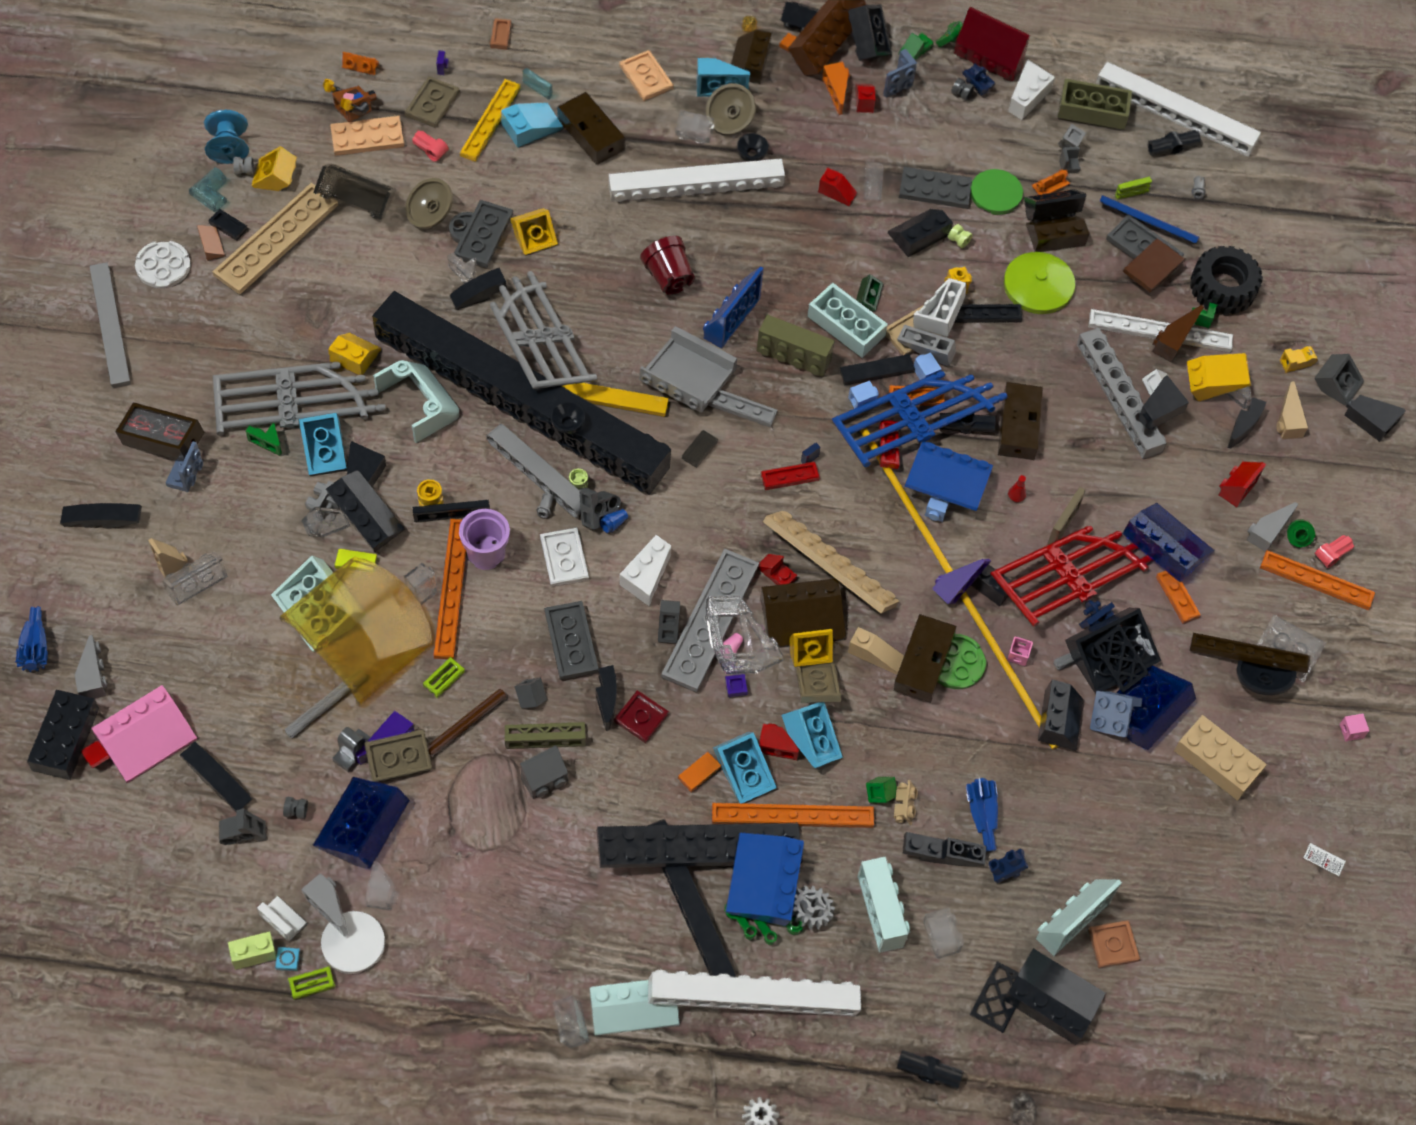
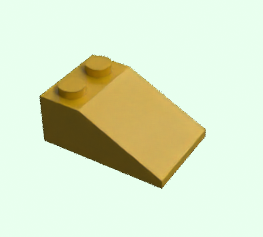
M1245 353L1207 355L1187 361L1190 391L1199 402L1251 386L1247 355Z

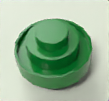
M1297 519L1288 526L1287 538L1294 546L1306 547L1314 541L1315 529L1308 520Z

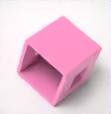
M1015 636L1007 660L1026 666L1033 642Z
M1364 714L1345 716L1340 723L1345 741L1363 739L1369 732Z

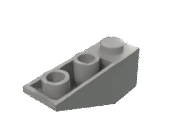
M92 635L88 637L75 673V680L79 695L97 698L106 696L104 688H107L108 685L106 677L102 676L101 673L104 670L102 658L99 659L98 653H101L99 641L95 642Z

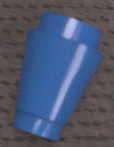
M624 509L604 515L599 521L600 526L606 533L614 532L628 519V514Z

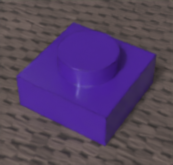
M438 50L436 62L437 75H444L445 68L448 69L449 58H446L445 51Z
M745 674L725 676L728 697L747 695Z

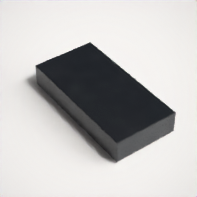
M221 209L208 220L210 225L236 241L248 230L247 225Z

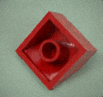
M1243 461L1239 467L1234 466L1229 474L1230 478H1225L1221 482L1219 496L1237 508L1257 484L1266 464L1264 462Z

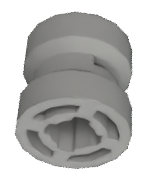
M234 157L235 175L254 173L253 157H246L245 159Z

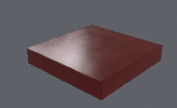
M637 690L614 718V722L644 743H647L667 718L669 711Z

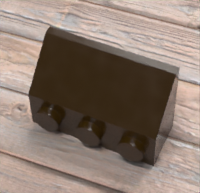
M755 29L737 39L731 65L749 71V82L761 84L771 46V32Z
M1078 216L1026 223L1034 252L1086 246L1089 237V230L1085 219Z

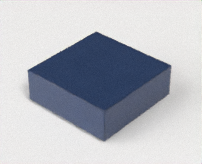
M814 443L804 450L801 463H810L818 458L821 447Z

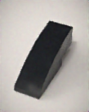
M500 267L477 276L450 294V298L455 309L459 310L489 300L491 294L500 292L499 287L501 285L506 287V280Z
M1253 397L1247 411L1240 410L1227 448H1233L1249 435L1257 424L1267 402Z
M614 665L598 668V678L601 687H596V700L605 731L610 730L616 709L617 684Z

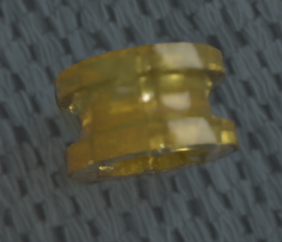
M745 16L742 21V29L746 32L755 30L757 19L753 16Z

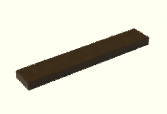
M1193 633L1190 651L1302 673H1308L1311 655L1199 633Z

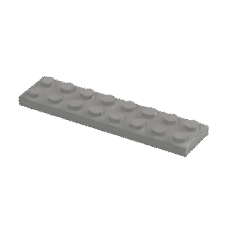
M727 549L723 550L661 674L662 678L698 692L717 653L718 647L722 643L756 574L759 562Z

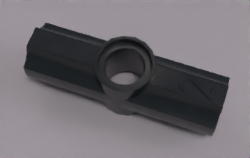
M1198 130L1180 134L1177 131H1172L1163 138L1148 141V152L1153 156L1167 152L1178 154L1184 148L1200 145L1201 138Z
M939 413V420L949 417L954 413ZM973 413L939 429L959 430L962 434H970L973 431L994 432L995 416L975 415Z
M904 1050L901 1051L896 1069L916 1075L921 1081L926 1083H939L958 1090L963 1075L962 1070L942 1064L935 1057H922Z

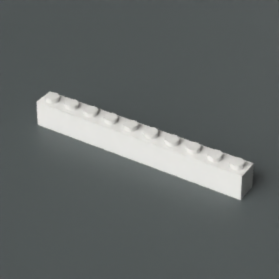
M1106 62L1098 75L1096 84L1132 90L1131 103L1191 131L1198 130L1200 135L1249 157L1261 132L1109 62Z
M782 159L609 174V191L611 202H621L625 200L655 199L658 197L742 191L768 187L776 188L784 186L785 173Z
M665 970L652 972L648 979V1004L856 1016L861 1010L860 985H853L852 982L833 984L832 981H821L820 983H814L809 979H803L799 982L792 981L790 978L771 980L770 977H760L759 979H752L747 975H741L737 978L730 977L728 974L709 976L708 973H697L696 975H690L685 971L667 973Z

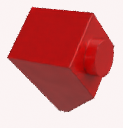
M855 84L856 113H873L876 101L875 86L873 84Z
M830 168L826 169L820 179L818 193L850 206L857 195V191L843 174Z
M773 723L762 725L759 742L762 754L797 760L799 748L783 727H778V725Z

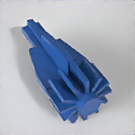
M32 606L30 608L29 621L24 623L19 637L16 663L17 667L22 666L23 671L28 669L29 672L31 670L38 672L39 668L45 669V665H47V643L45 629L42 627L41 621L42 610L39 606L36 608Z
M979 778L966 785L968 802L970 801L971 814L977 831L982 833L986 852H993L996 850L994 831L997 829L998 820L996 781Z

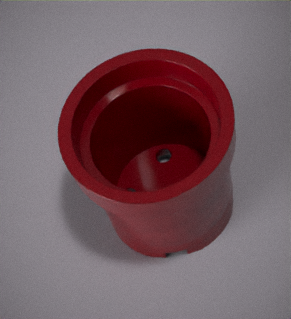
M680 236L661 238L646 247L640 255L641 262L646 269L650 270L662 292H665L666 295L679 293L684 290L683 287L688 284L690 286L695 281V276L685 254L686 248Z

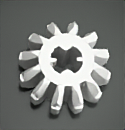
M758 1097L757 1104L754 1100H750V1106L744 1107L746 1114L742 1115V1119L747 1121L745 1125H777L778 1122L775 1119L779 1118V1113L774 1112L777 1106L775 1104L769 1106L770 1099H766L765 1103H762V1098ZM758 1113H763V1120H759V1116L757 1117Z

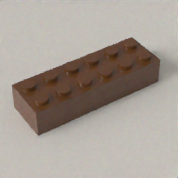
M827 0L788 47V51L804 76L818 74L852 33L848 10L867 5L865 0Z

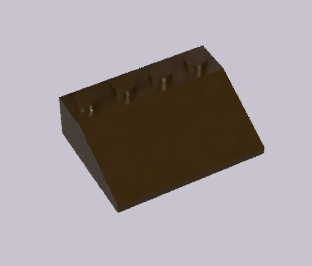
M836 578L761 588L760 600L769 649L790 647V636L794 633L832 629L833 641L846 640L842 598L839 582Z

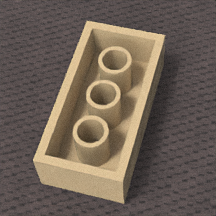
M1204 715L1183 736L1174 750L1237 801L1259 777L1267 765Z

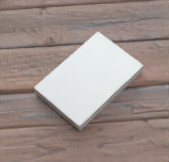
M578 528L540 534L551 587L589 580Z

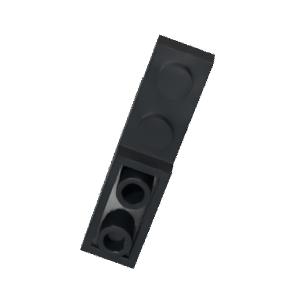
M906 832L903 841V854L917 856L919 860L931 863L984 866L986 845L949 837L943 840Z

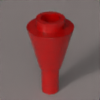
M1020 475L1018 481L1008 490L1009 498L1015 502H1021L1026 498V477L1024 475Z

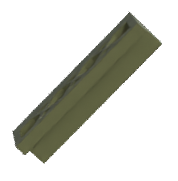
M585 722L505 725V749L586 746ZM581 728V731L570 732L572 729ZM552 729H558L560 732H550V731H551ZM532 730H538V731L541 732V733H530V732H531ZM509 731H519L520 733L509 734Z

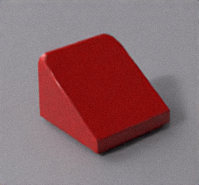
M95 741L81 750L82 755L92 768L97 767L110 758L99 741Z

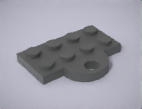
M480 200L474 213L462 212L455 215L449 223L450 236L458 243L453 253L454 258L487 268L510 222V218L513 216V209ZM462 224L463 227L456 228L455 225Z

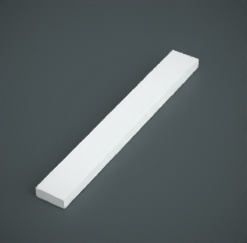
M1091 309L1088 327L1155 339L1160 330L1164 331L1171 323ZM1192 327L1182 344L1230 353L1232 350L1233 334Z

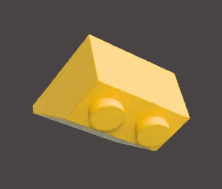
M281 146L259 158L251 186L253 188L280 191L285 187H289L292 182L293 171L296 168L297 157Z
M542 208L510 218L515 237L524 255L558 244L549 210Z
M346 333L337 336L328 351L331 362H340L341 367L357 375H363L379 354L381 348L356 335Z
M827 629L792 634L790 636V655L794 667L833 662V630Z

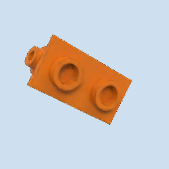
M343 52L342 68L375 75L376 67L379 65V61L376 58Z
M1061 169L1059 172L1039 180L1032 187L1039 195L1055 192L1070 184L1066 179L1068 172Z

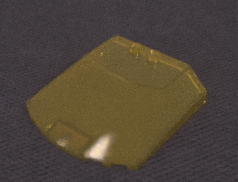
M357 557L350 559L279 617L281 621H285L295 628L347 685L358 706H361L433 644L432 633L426 614L409 588L383 567Z

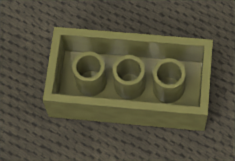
M1065 78L1057 118L1125 130L1129 117L1132 90Z
M767 314L758 332L756 351L762 355L773 357L780 362L791 364L798 369L809 371L813 375L824 377L832 360L835 340Z

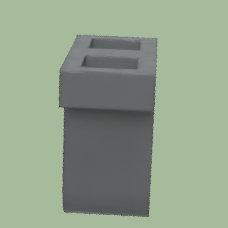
M588 488L579 489L582 525L591 529L599 528V518L617 511L621 505L620 497L606 491L597 493Z
M661 600L658 642L677 643L680 601Z
M350 727L344 728L337 739L339 751L332 758L333 762L349 772L357 763L356 754L364 746V742H367L371 737L360 729L355 732Z
M245 809L237 810L234 817L219 821L220 844L232 845L251 839L258 842L266 840V821Z

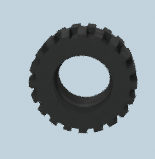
M1218 246L1217 249L1213 247L1209 251H1205L1197 260L1191 275L1190 288L1192 289L1193 296L1197 297L1199 304H1203L1206 309H1208L1210 303L1216 304L1215 313L1217 314L1221 312L1223 315H1229V313L1237 314L1240 311H1245L1253 304L1263 280L1262 270L1258 267L1259 264L1256 259L1253 260L1251 254H1246L1240 248L1239 250L1235 249L1234 246ZM1213 275H1229L1240 286L1229 287L1222 285Z

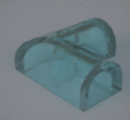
M214 167L189 189V194L213 212H216L227 202L226 197L217 191L227 182L226 177L221 170Z

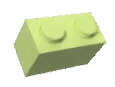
M270 932L228 942L231 961L235 970L277 959Z

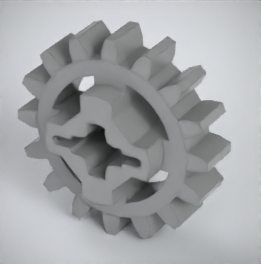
M813 885L810 890L807 886H804L802 890L797 889L792 915L797 916L795 922L801 921L802 927L806 924L809 925L810 930H812L814 925L817 929H820L822 925L827 926L835 910V907L831 906L834 901L827 899L828 893L822 894V888L817 891Z

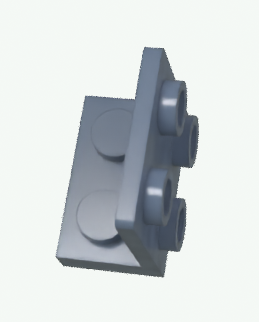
M906 49L900 51L897 69L886 75L883 94L885 98L895 95L903 89H908L913 85L917 62Z
M192 442L184 461H175L166 480L167 487L189 492L190 487L194 486L196 474L203 466L197 442Z
M1096 691L1090 729L1127 737L1133 707H1141L1142 699L1110 691Z

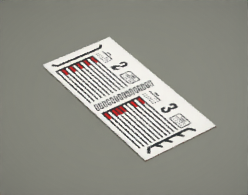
M1311 843L1304 855V859L1338 876L1345 864L1344 860Z

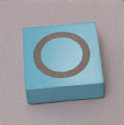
M278 947L276 970L297 971L300 949Z

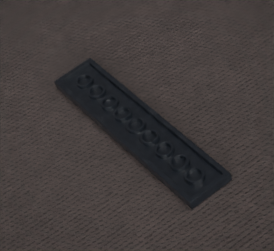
M798 823L598 826L596 829L599 868L734 865L739 833L784 836L800 840Z

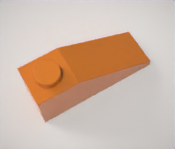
M843 62L823 66L822 78L838 115H842L847 79L850 77L849 70L845 68Z

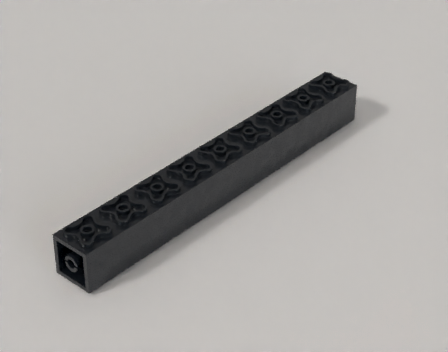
M393 291L372 315L375 336L379 341L388 343L397 351H402L410 359H415L427 368L433 369L438 375L448 378L455 385L466 388L469 393L478 395L483 401L490 402L500 411L507 412L514 419L523 421L531 429H536L545 437L554 439L561 446L571 449L576 455L587 458L592 464L602 467L609 474L620 477L623 482L632 484L640 492L650 495L670 469L671 448L667 444L655 440L651 435L637 430L562 386L533 389L517 360L398 292ZM532 370L537 381L547 380L545 376ZM569 401L577 403L582 407L585 412V421L579 431L572 434H564L558 432L553 427L550 415L552 409L559 403ZM566 419L562 424L569 427L573 425V421Z

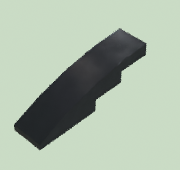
M124 503L64 506L60 524L64 527L81 524L85 528L102 525L106 529L137 524L140 522L142 506Z
M197 742L192 743L179 755L202 781L209 785L221 799L223 798L235 812L242 809L253 799Z

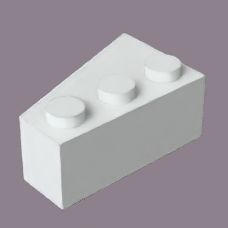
M1027 60L1011 98L1008 112L1023 120L1052 90L1055 77Z
M948 278L935 292V295L930 300H927L919 311L913 314V327L948 337L966 296V283Z
M655 535L620 573L619 585L650 606L652 597L657 590L658 583L670 559L671 545Z

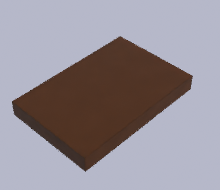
M1157 238L1130 262L1123 272L1151 293L1184 262L1185 258Z

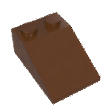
M1198 306L1169 324L1164 331L1160 330L1152 344L1155 346L1152 352L1171 362L1204 306Z

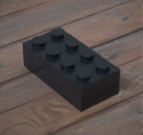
M56 689L27 759V763L32 771L71 780L81 756V750L85 746L99 711L95 698Z

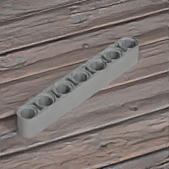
M499 424L486 435L488 442L545 493L552 494L554 501L570 515L576 518L581 514L579 490L506 426Z

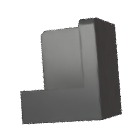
M1079 147L1062 148L1059 163L1061 169L1066 170L1068 174L1080 172L1078 161Z
M541 677L525 679L514 686L521 708L537 707L547 700Z

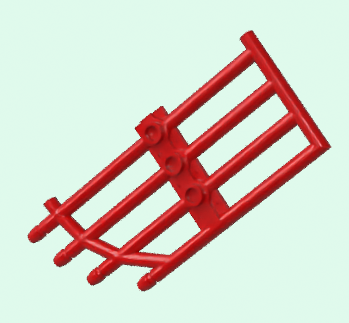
M1086 526L998 568L990 574L1032 626L1035 627L1040 623L1037 618L1077 598L1081 602L1088 601L1097 595L1095 589L1137 568L1146 572L1149 569L1147 563L1155 560L1158 557V553L1153 552L1139 558L1132 551L1142 546L1141 541H1135L1124 547L1113 542L1122 536L1121 531H1116L1102 538L1086 535L1093 531L1092 526ZM1074 540L1091 543L1068 555H1065L1060 547ZM1102 546L1115 551L1080 569H1077L1071 563V561ZM1041 556H1044L1050 563L1010 583H1007L1002 575ZM1122 556L1132 561V563L1092 583H1088L1083 575ZM1053 570L1061 576V578L1021 598L1014 591V589ZM1065 584L1073 591L1033 612L1025 605Z

